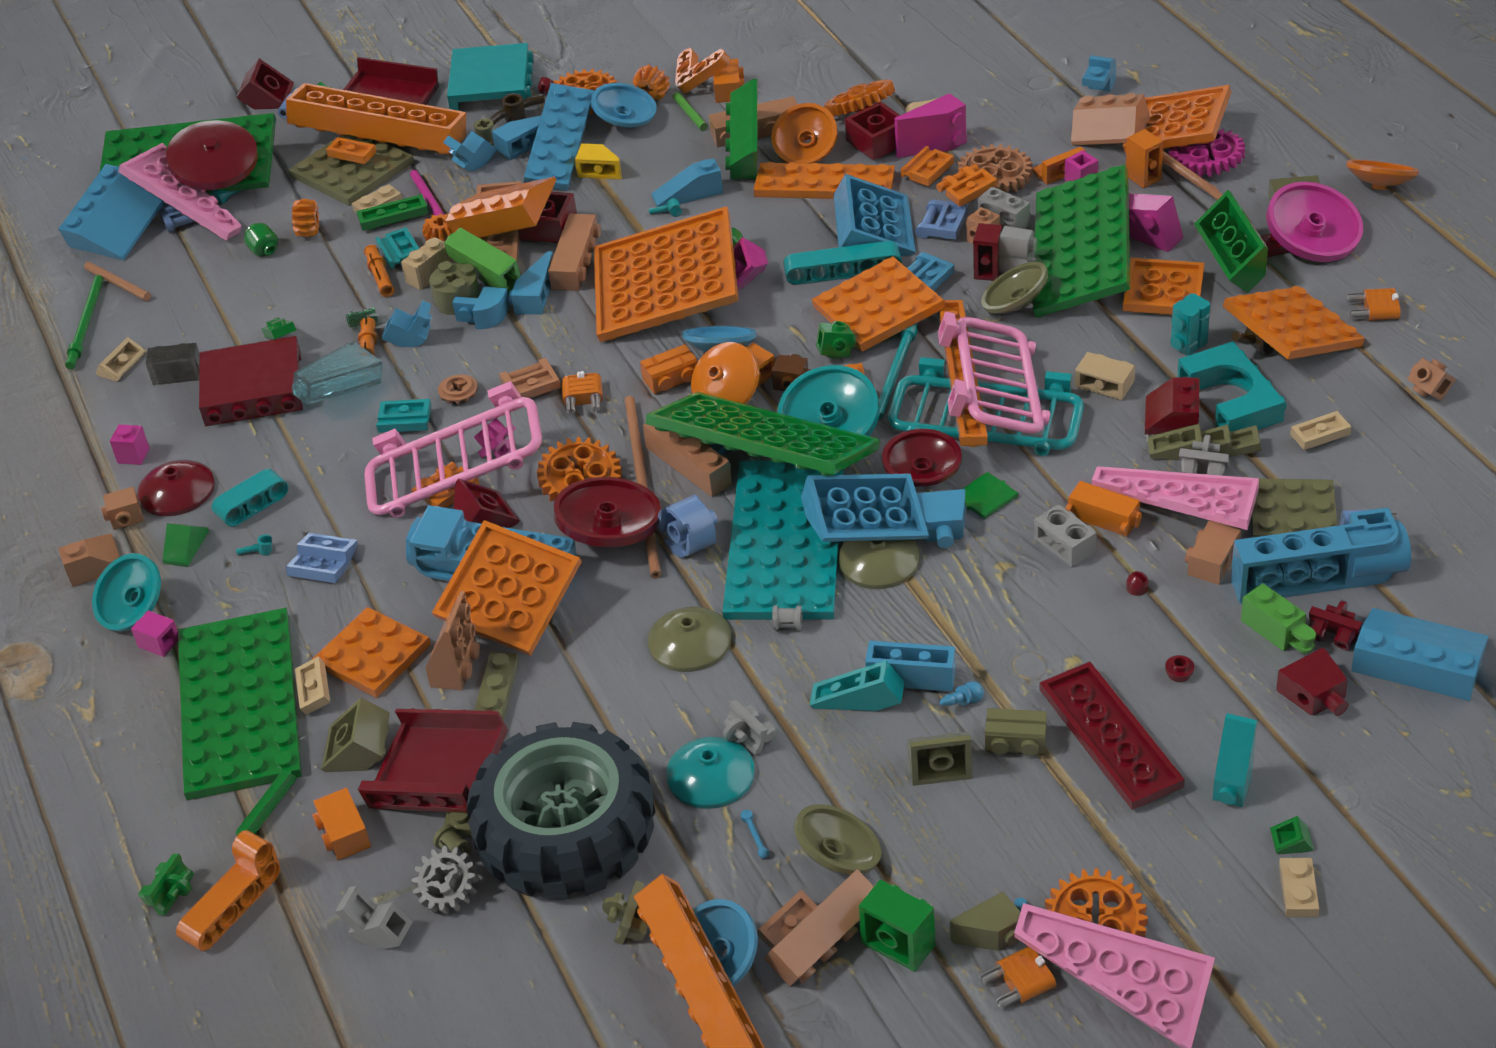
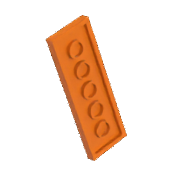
M794 162L760 163L753 189L754 197L834 199V193L845 174L892 190L895 165L800 164Z

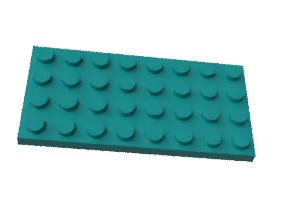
M739 461L722 610L725 620H772L773 606H778L779 608L802 606L803 620H834L839 541L822 542L806 518L801 499L807 476L821 475L818 470L811 468L806 470L798 469L795 467V464L788 462ZM844 469L835 475H844Z

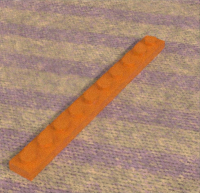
M944 300L946 308L938 311L940 324L945 311L955 313L956 322L960 318L966 317L963 300ZM957 338L952 339L950 347H944L951 390L955 379L964 381ZM970 350L971 358H973L972 350ZM972 364L973 372H976L975 365ZM974 377L975 386H978L977 378ZM976 391L977 399L981 401L980 392ZM968 407L963 408L960 417H956L960 446L977 447L987 445L986 425L974 419Z

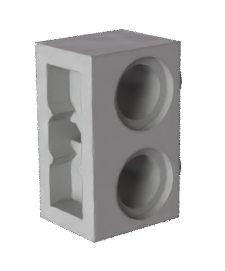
M991 187L978 197V209L982 207L1000 215L1002 230L1004 226L1026 229L1030 226V202L994 187Z
M1056 505L1034 519V539L1070 567L1075 566L1096 552L1097 532L1061 505Z

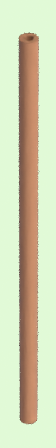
M627 396L625 398V407L636 481L648 488L635 399L632 396ZM654 532L645 541L650 575L652 578L657 579L661 577V568Z

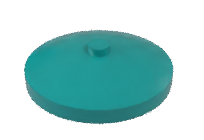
M827 365L807 371L796 378L783 393L777 413L870 436L879 419L880 402L873 384L863 373L847 366Z

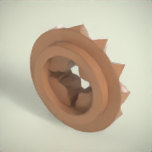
M463 374L450 376L444 379L438 386L441 400L447 401L448 404L456 402L459 405L461 401L468 402L469 398L476 397V391L478 390L476 380L471 376Z

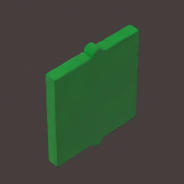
M988 471L962 488L965 489L966 509L972 510L983 519L988 518L1018 497L1017 491L1006 485L1004 480H999Z

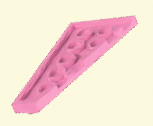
M163 143L120 165L119 173L162 199L165 203L173 206L182 214L195 220L201 226L217 234L218 237L227 241L240 233L242 225L227 209H221L217 205L218 200L214 196H209L204 189L193 188L179 182L171 174L166 158L167 147Z
M1097 466L1092 478V485L1138 499L1143 503L1248 530L1259 490V478Z
M1023 903L1014 932L1015 938L1180 1048H1192L1215 957Z

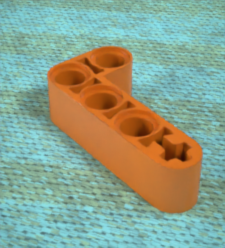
M245 830L239 833L232 844V853L236 863L182 917L177 925L176 936L200 951L210 949L272 885L279 875L280 863L272 843L250 831Z

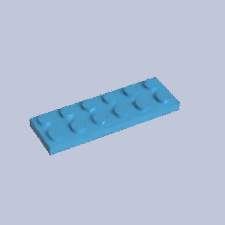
M551 83L524 174V183L555 177L556 182L553 188L568 191L575 167V158L581 145L590 112L591 98L594 90Z

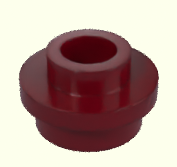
M1172 656L1165 663V671L1172 681L1185 682L1194 673V663L1186 656Z

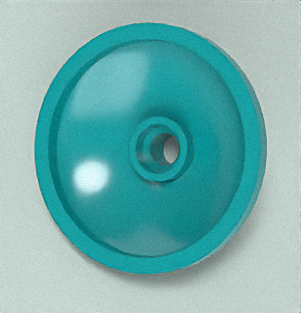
M131 553L115 559L104 569L96 582L92 596L94 616L103 627L117 632L127 631L147 611H153L161 589V576L157 565L150 558L142 554Z
M703 737L686 743L672 755L666 768V779L671 793L682 803L701 809L719 808L737 801L749 790L755 775L754 762L749 751L738 742H729L724 737Z

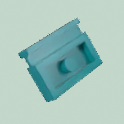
M407 227L387 233L381 239L375 237L377 246L391 269H394V265L397 264L402 266L401 261L406 259L412 251L419 249Z
M430 399L381 401L378 423H376L378 433H385L396 429L398 432L428 430L427 424L429 423L432 407Z

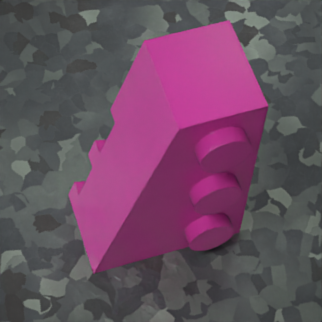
M1129 193V237L1166 252L1175 247L1184 237L1173 196Z

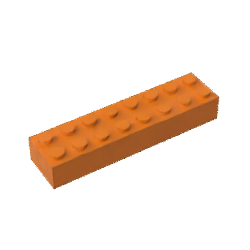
M303 83L286 99L287 124H293L298 128L309 127L320 132L330 131L335 132L337 135L356 136L358 139H374L379 143L390 142L401 147L412 146L417 147L419 150L437 151L440 154H449L450 147L443 143L448 135L459 143L466 137V112L308 83Z

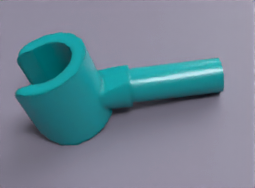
M672 198L667 202V205L649 208V213L669 211L670 215L676 217L682 214V210L679 207V201Z
M264 534L259 536L257 539L258 544L236 549V554L259 552L261 555H269L272 551L271 535Z

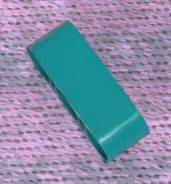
M264 469L216 497L211 508L213 513L226 525L234 527L284 498L288 493L289 485L272 469Z

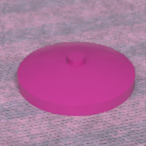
M1295 182L1285 185L1273 195L1267 207L1266 221L1273 237L1289 252L1307 260L1332 262L1343 259L1356 249L1363 234V221L1355 205L1339 191L1323 184Z

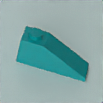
M885 660L814 683L810 706L812 709L878 711L902 703L904 680L890 663Z
M1229 713L1226 714L1214 777L1212 800L1243 807L1252 778L1257 720Z

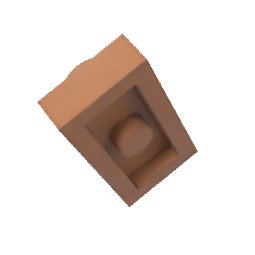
M800 890L757 930V935L772 950L817 905Z

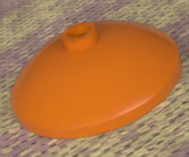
M815 103L794 105L785 110L773 126L771 133L773 148L776 154L786 163H817L824 159L835 146L838 136L837 123L831 112L821 105Z
M1351 159L1346 162L1349 171L1358 179L1371 183L1372 188L1378 190H1386L1387 186L1401 185L1414 179L1419 174V169L1389 162Z
M725 342L710 348L703 354L694 368L691 378L692 394L701 392L747 404L752 398L759 381V366L756 357L748 348L735 342Z

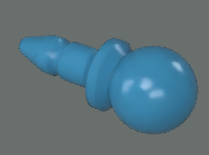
M968 681L964 685L958 686L954 693L943 697L940 700V705L952 706L959 703L962 706H966L970 703H977L982 700L984 689L980 683Z

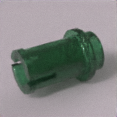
M371 307L356 312L350 310V313L346 314L349 328L354 327V329H357L363 318H365L367 324V315L376 314L375 308ZM370 316L375 322H378L377 316Z

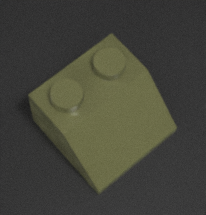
M362 697L329 726L321 770L324 772L366 771L374 763H379L386 753L384 745L390 729L388 725L390 712Z
M967 732L907 739L908 762L913 786L972 779L971 736Z

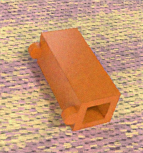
M1079 481L1069 495L1068 504L1065 508L1082 522L1126 537L1129 536L1133 528H1137L1140 525L1142 513L1139 512L1140 500L1083 481Z

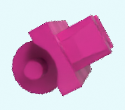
M495 418L487 426L491 450L499 458L511 453L509 439H506L509 436L507 427L505 428L498 418ZM482 429L474 436L475 440L482 446L477 452L481 458L486 455Z

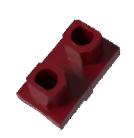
M1341 600L1337 607L1328 604L1326 610L1311 606L1309 611V627L1316 632V641H1323L1328 631L1336 634L1334 645L1337 648L1349 651L1359 637L1362 622L1354 620L1356 613L1347 611L1348 602Z

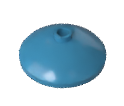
M605 84L598 87L592 94L591 106L594 112L607 123L618 127L634 128L645 125L656 114L654 99L646 91L630 84Z
M737 326L696 327L682 332V338L688 344L703 352H707L710 348L725 342H735L747 346L757 337L756 330Z
M725 899L710 900L698 905L693 911L734 987L744 978L754 961L758 944L756 926L751 915L737 903Z

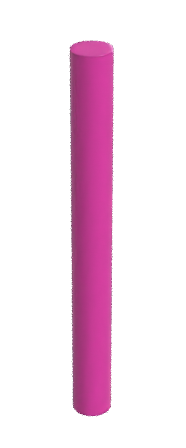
M412 170L410 176L435 216L440 213L444 215L419 172Z

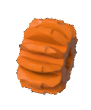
M650 64L639 68L632 81L634 86L646 91L654 101L657 99L661 100L670 86L669 77L664 75L665 70L660 71L657 66L652 67Z
M309 199L294 201L292 223L295 235L302 237L317 235L320 221L317 202Z
M440 213L437 216L432 215L431 219L425 220V224L422 226L425 241L436 237L445 242L448 236L453 233L445 222L449 213L445 215Z

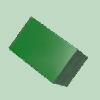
M167 523L163 564L188 567L208 534V527Z

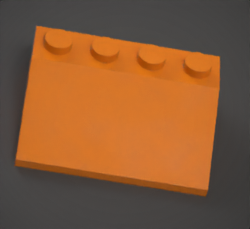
M549 177L478 193L452 206L445 222L453 233L461 227L478 238L536 226L554 187L556 178Z

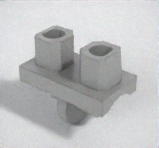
M1205 435L1203 442L1193 441L1192 449L1199 450L1180 448L1179 459L1182 473L1197 474L1198 464L1208 465L1207 475L1223 476L1225 468H1229V454L1214 453L1219 452L1220 444L1210 443L1211 435Z
M737 700L729 701L730 711L728 717L723 722L725 726L724 738L729 742L740 740L754 755L762 753L764 743L773 740L775 727L769 721L760 723L758 721V712L752 705L743 707Z

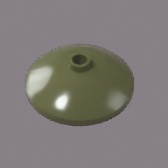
M1028 262L1003 273L987 287L982 295L981 304L985 311L994 314H1004L1029 306L1037 298L1047 282L1048 270L1046 266L1041 262Z
M913 539L844 541L838 552V567L842 575L851 583L868 589H886L904 583L916 572L920 561L919 549Z
M693 606L682 607L666 613L653 624L648 634V648L653 659L667 669L679 672L699 671L716 664L726 655L731 645V630L724 617L713 610Z
M816 804L802 809L795 819L794 832L801 848L820 866L835 873L851 875L857 869L862 874L868 873L878 864L881 857L880 843L873 831L855 815L838 807Z

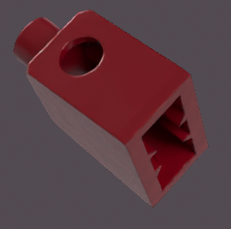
M1324 648L1278 670L1276 690L1309 715H1316L1328 708L1335 716H1340L1349 707V703L1344 699L1346 697L1347 678Z

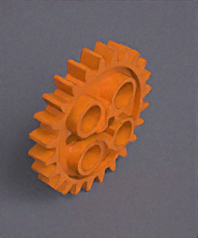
M583 69L582 72L574 70V74L567 72V77L559 76V80L553 81L554 84L594 91L602 85L617 83V80H614V76H609L608 72L603 74L602 70L594 72V69H591L589 72H586V69ZM591 106L589 114L593 115L594 110Z
M891 79L873 81L869 84H858L849 88L847 92L840 93L829 99L828 102H825L824 106L833 116L848 114L852 111L859 112L872 106L874 103L887 99L888 96L895 93V88Z
M577 437L576 442L573 443L567 438V444L565 445L558 441L557 449L548 447L549 454L543 453L542 461H538L539 488H542L543 495L549 494L550 502L554 501L564 488L575 482L596 477L621 478L620 476H622L620 459L616 458V452H609L608 444L601 447L600 440L592 444L590 437L585 442H581V438Z
M1095 868L1093 876H1089L1087 871L1082 869L1081 878H1077L1071 872L1069 873V883L1060 879V890L1051 888L1050 897L1052 899H1045V908L1049 911L1092 922L1093 894L1097 893L1099 895V925L1146 937V928L1144 926L1148 925V916L1144 914H1146L1147 905L1140 904L1142 894H1132L1134 892L1133 883L1123 886L1124 876L1122 875L1116 880L1111 879V870H1108L1104 877L1100 876L1098 868ZM1075 900H1083L1086 902V904L1078 906L1072 902ZM1112 901L1116 902L1119 906L1108 907L1105 903Z

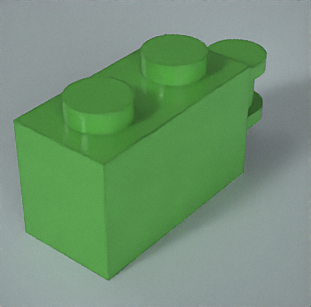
M1264 583L1243 597L1241 621L1282 651L1287 650L1291 646L1304 654L1311 653L1314 650L1313 641L1315 640L1316 632L1305 624L1306 613Z

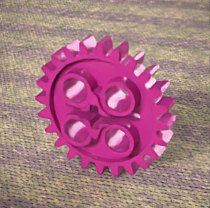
M1223 128L1217 132L1215 141L1210 143L1189 144L1185 147H1169V155L1192 172L1198 173L1199 177L1203 176V174L1211 177L1212 173L1221 175L1222 170L1230 172L1229 167L1237 168V164H1241L1242 159L1245 158L1243 138H1239V134L1232 135V131L1224 133Z

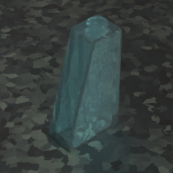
M354 341L349 342L295 371L292 385L293 395L309 405L381 384L382 361Z

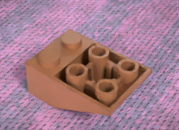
M460 591L441 628L426 665L428 681L432 688L462 691L466 680L471 678L474 659L479 657L480 643L476 642V627L471 621V605L467 603L465 591Z

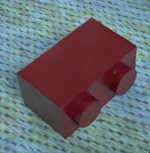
M978 223L973 239L974 279L994 281L999 277V237L1002 232V225Z

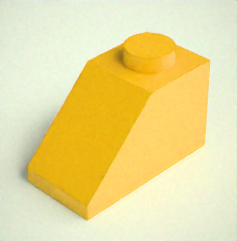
M581 143L575 158L578 178L622 179L620 159L603 144Z

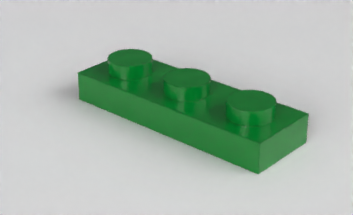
M422 194L356 211L362 231L429 214Z

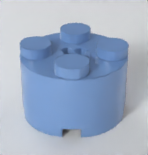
M691 495L659 511L658 525L660 532L665 531L668 539L664 540V542L677 557L690 556L716 543L715 524L718 522L717 516L712 509L708 510L697 495Z

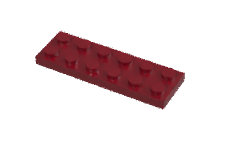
M1091 662L1040 682L1039 690L1131 810L1184 788L1185 779Z

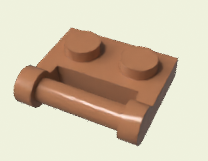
M546 358L539 359L538 363L509 373L507 371L499 373L501 384L511 381L520 395L526 398H532L561 388L560 380Z

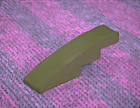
M1196 424L1148 437L1151 459L1180 460V448L1199 450L1192 449L1193 441L1203 442L1205 435H1211L1210 443L1220 444L1219 452L1214 453L1229 454V457L1262 451L1257 425L1230 432L1228 425L1202 431L1200 425Z

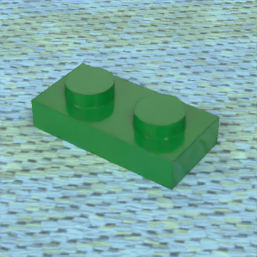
M279 317L267 321V326L261 328L264 337L270 339H277L297 331L293 321L285 320L284 318L280 319Z

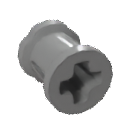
M773 606V629L796 628L797 630H802V606H797L796 608Z

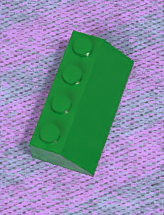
M752 79L731 92L730 102H726V116H730V120H726V134H730V138H726V152H730V156H725V170H730V179H756L757 79Z
M1227 190L1194 225L1228 280L1248 293L1266 276L1268 247L1232 192Z

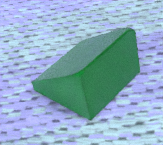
M1298 815L1270 827L1273 843L1278 855L1314 850L1309 829Z

